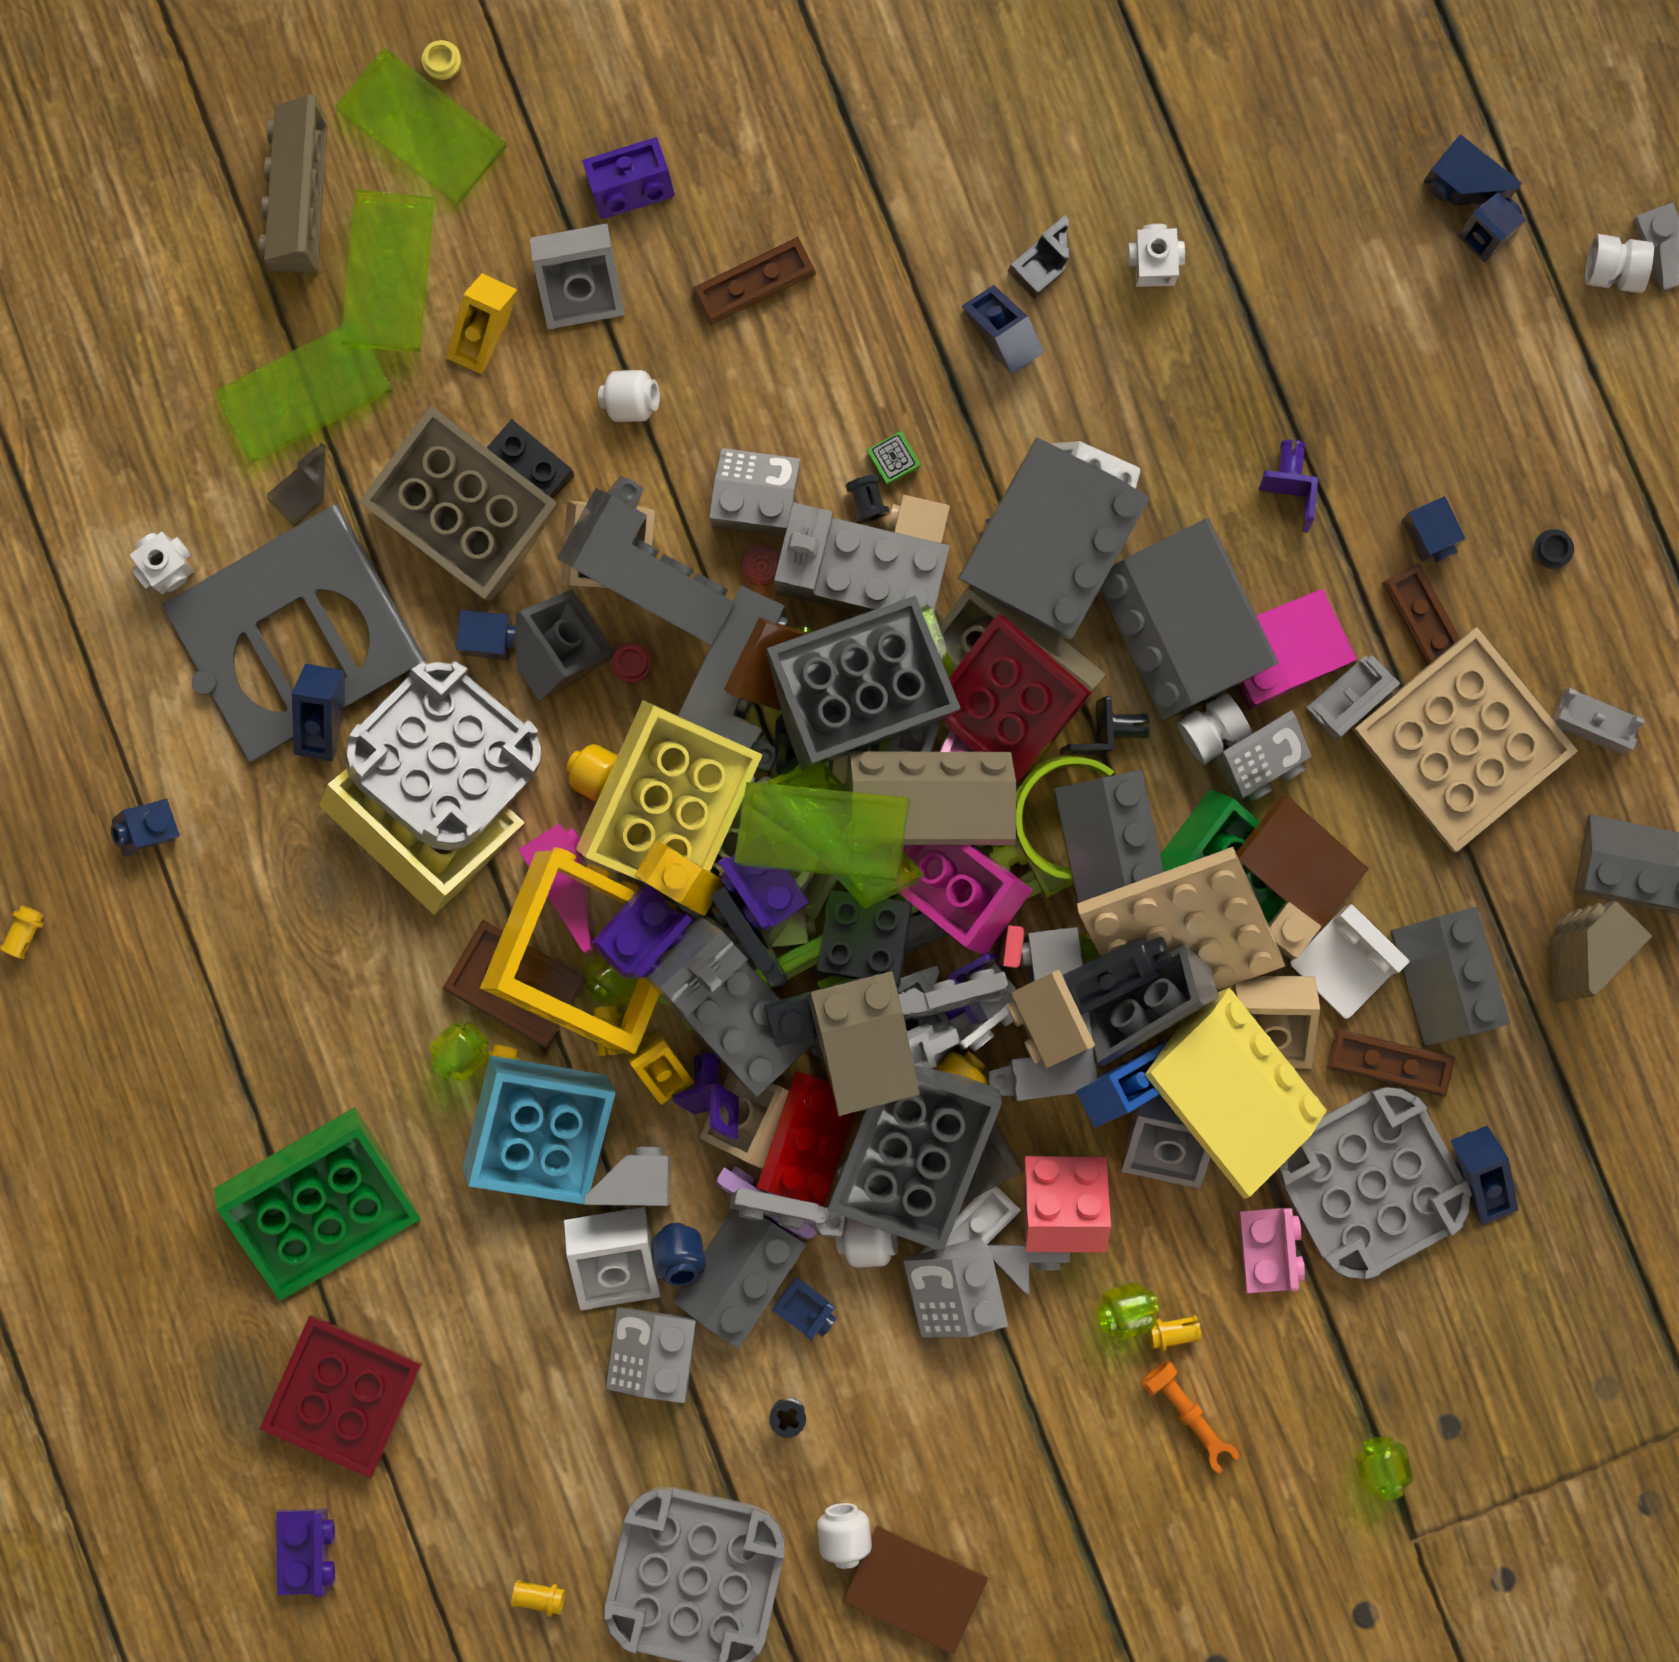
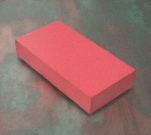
M1007 925L1003 930L998 965L1015 968L1020 966L1024 936L1023 927Z

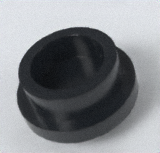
M1550 529L1537 537L1534 542L1533 553L1537 562L1543 567L1559 569L1572 559L1574 544L1570 536L1564 531Z

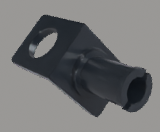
M1105 696L1096 701L1097 744H1068L1060 748V755H1104L1114 750V738L1147 739L1150 726H1134H1144V723H1150L1147 713L1114 714L1112 711V697Z

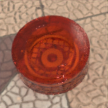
M756 545L748 549L742 558V571L745 578L756 586L772 584L780 559L779 554L775 549L767 545Z

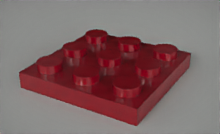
M1001 614L995 616L949 677L961 709L949 718L941 720V722L975 752H1011L1017 786L1026 778L1092 692Z
M309 1315L259 1429L372 1478L423 1363L319 1317Z

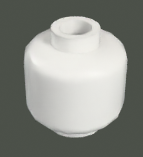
M643 370L613 371L608 375L605 385H601L599 388V405L601 409H606L608 416L614 422L647 421L652 412L657 411L659 407L660 392L658 383L655 379H651L649 374Z
M850 1218L845 1221L842 1235L836 1237L838 1253L840 1255L845 1254L848 1263L855 1268L885 1266L890 1261L891 1256L896 1255L898 1252L899 1241L897 1235Z
M849 1503L832 1505L818 1519L816 1525L818 1546L823 1559L835 1563V1566L838 1568L847 1569L857 1566L859 1560L865 1558L870 1553L872 1541L869 1518L866 1513L858 1510L856 1505Z

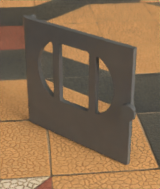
M338 504L329 507L162 604L198 669V672L192 678L193 689L202 695L212 694L251 763L293 739V690L260 633L257 624L300 598H304L347 674L345 679L344 709L408 673L421 662H427ZM318 590L336 592L349 598L364 615L369 629L370 643L366 660L361 668H357L317 597ZM244 633L247 634L287 706L286 712L272 711L257 705L241 688L235 671V653L238 642Z

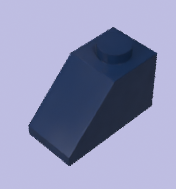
M1461 134L1432 167L1424 180L1429 185V191L1437 199L1443 202L1448 200L1454 206L1485 203L1498 192L1504 198L1508 197L1511 199L1522 184V182Z
M1498 192L1472 213L1457 236L1485 263L1519 231L1526 219L1522 216V210L1514 200L1508 197L1504 198Z
M995 285L962 305L963 311L993 356L1011 374L1018 369L1028 366L1035 358L1045 353L1029 317Z
M311 664L304 665L292 691L294 755L327 761L334 760L345 704L344 670Z
M1488 1125L1450 1140L1455 1164L1463 1179L1468 1180L1472 1193L1470 1202L1480 1224H1487L1518 1211L1509 1158Z

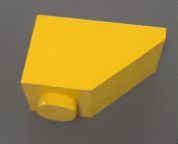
M482 273L463 294L446 358L482 374L509 321L517 289Z
M657 839L635 873L645 883L704 917L714 902L710 896L724 886L720 877Z
M661 1031L642 1039L636 1054H627L631 1066L660 1105L673 1098V1094L680 1093L694 1084L693 1079Z

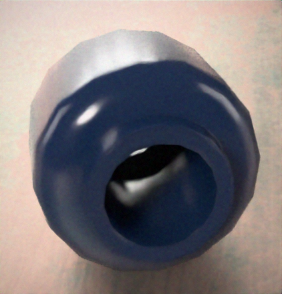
M670 1223L655 1234L651 1240L655 1274L672 1286L691 1284L697 1280L698 1276L705 1269L706 1259L702 1237L695 1228L685 1226L682 1223Z

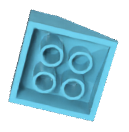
M490 1055L462 1167L468 1186L584 1204V1196L591 1190L616 1093L608 1075Z

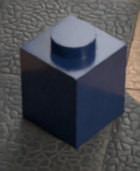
M1445 496L1410 511L1402 519L1422 562L1434 557L1436 563L1454 556L1458 553L1456 547L1466 539Z
M460 610L456 643L458 653L464 656L508 660L509 649L515 650L517 644L516 626H512V620L509 615Z

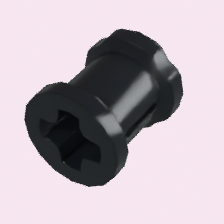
M878 474L863 476L845 484L846 491L852 493L858 514L855 516L857 524L872 522L890 514L889 506H884L878 483L880 482V477Z
M794 1398L778 1400L770 1412L769 1423L772 1430L783 1438L797 1436L806 1424L803 1404ZM790 1408L795 1409V1419L798 1423L796 1425L788 1423L786 1427L781 1426V1416L777 1412L780 1409L785 1412L789 1411Z

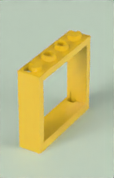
M554 847L553 851H537L534 854L480 989L612 1051L636 1054L659 993L645 978H639L620 1028H617L514 979L557 871L623 904H626L641 887L626 881H621V884L609 879V871L596 865L588 864L585 867L575 862L576 855L567 850ZM665 900L670 905V907L676 912L677 906Z

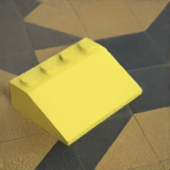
M643 700L576 850L590 860L644 882L635 873L657 839L710 871L763 755Z
M347 768L327 785L318 805L433 915L454 898L525 824L507 807L476 840L466 847L450 851L432 848L420 841L358 789L350 779Z
M1229 987L1218 992V999L1188 1016L1180 1023L1145 1076L1240 1195L1246 1199L1312 1135L1327 1110Z

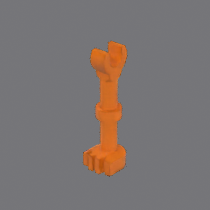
M1167 1360L1142 1377L1140 1383L1151 1397L1161 1390L1179 1412L1177 1418L1183 1426L1189 1425L1206 1448L1207 1461L1210 1467L1217 1473H1221L1223 1470L1217 1463V1455L1222 1451H1227L1237 1460L1240 1458L1238 1451L1232 1444L1221 1441L1201 1416L1203 1410L1197 1402L1192 1403L1174 1379L1178 1370L1172 1362Z

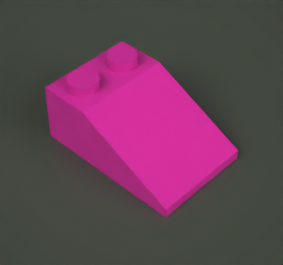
M1323 589L1256 616L1279 664L1237 685L1250 711L1357 661Z
M560 823L518 849L529 867L535 852L553 851L554 847L576 855L575 862L585 867L588 865L582 854L576 850L580 840L579 835L573 827L566 831ZM557 871L547 896L582 951L591 957L597 952L591 944L595 939L590 887Z
M902 845L879 877L963 946L982 955L987 954L1033 891V889L974 845Z

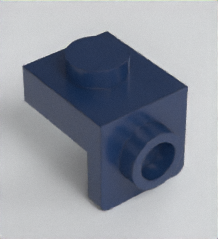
M168 799L124 809L112 819L111 837L116 847L121 848L124 857L133 855L139 849L176 840L180 836Z
M797 1276L772 1309V1311L805 1334L804 1336L810 1340L814 1338L816 1333L823 1338L837 1319V1317L831 1314L835 1309V1305Z

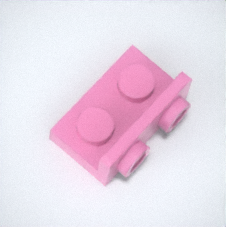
M1291 1208L1238 1211L1245 1292L1299 1291V1281L1305 1280L1302 1256L1296 1257L1295 1240H1301L1299 1216H1293Z

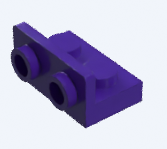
M657 137L582 160L601 219L675 196L669 170Z
M765 835L760 836L730 858L724 857L718 861L724 870L719 874L720 878L732 894L737 891L747 904L742 907V910L755 928L761 925L764 930L772 931L811 904Z
M646 884L641 886L591 944L622 978H645L656 970L660 963L658 959L666 949L674 947L684 938L686 934L684 929L692 919L687 913H676L652 886Z
M328 1509L278 1510L276 1512L277 1595L314 1594V1597H323L329 1592V1586H334L335 1562L329 1561L328 1544H334L335 1541L334 1519H328Z

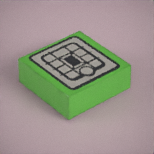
M902 431L867 449L869 458L886 486L921 467Z

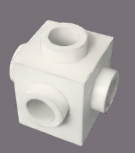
M1148 224L1143 227V230H1137L1134 243H1128L1127 246L1128 267H1135L1136 287L1175 286L1179 277V265L1185 264L1184 241H1178L1177 228L1167 229L1165 224Z
M160 532L158 535L151 533L145 536L135 545L137 550L130 554L136 563V566L131 570L145 588L151 585L162 595L167 591L171 592L182 586L187 581V577L195 572L187 561L191 554L178 537L171 540L163 532ZM164 556L161 564L152 565L155 561Z

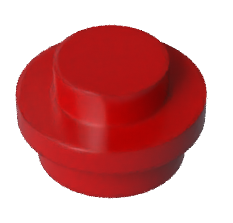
M626 643L620 646L613 654L612 668L616 676L627 683L640 682L650 673L652 667L651 656L642 645Z

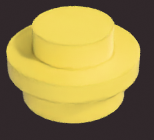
M438 40L430 43L424 49L422 65L430 77L437 80H447L459 71L461 56L454 44L445 40Z

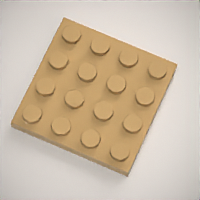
M1477 627L1470 630L1352 728L1353 732L1452 853H1456L1578 751Z
M1234 847L1077 903L1080 917L1100 956L1138 938H1146L1148 942L1157 937H1163L1167 944L1165 950L1171 952L1182 944H1186L1212 969L1217 990L1285 967L1281 952Z

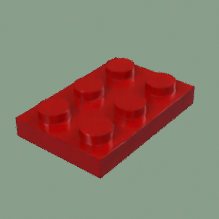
M798 1071L795 1072L757 1188L786 1198L818 1204L820 1207L824 1206L855 1113L852 1112L838 1116L830 1082Z

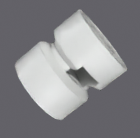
M1596 234L1588 252L1585 283L1609 288L1613 283H1617L1620 290L1643 293L1647 287L1654 258L1653 243L1629 239L1625 244H1622L1619 237Z
M1226 692L1206 703L1205 712L1202 713L1194 710L1177 721L1178 729L1186 745L1202 765L1217 758L1223 752V746L1232 747L1252 735L1250 726L1242 711Z

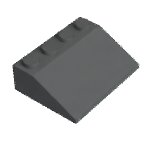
M1035 438L958 579L1059 638L1072 639L1150 497L1116 476L1040 438Z
M1209 518L1116 563L1110 569L1100 588L1162 721L1186 713L1279 664Z
M916 596L780 643L765 650L787 734L802 771L849 755V751H860L947 719L961 709Z
M914 1065L920 1095L865 1109L830 1200L828 1211L943 1252L1002 1100L1000 1089L961 1075Z

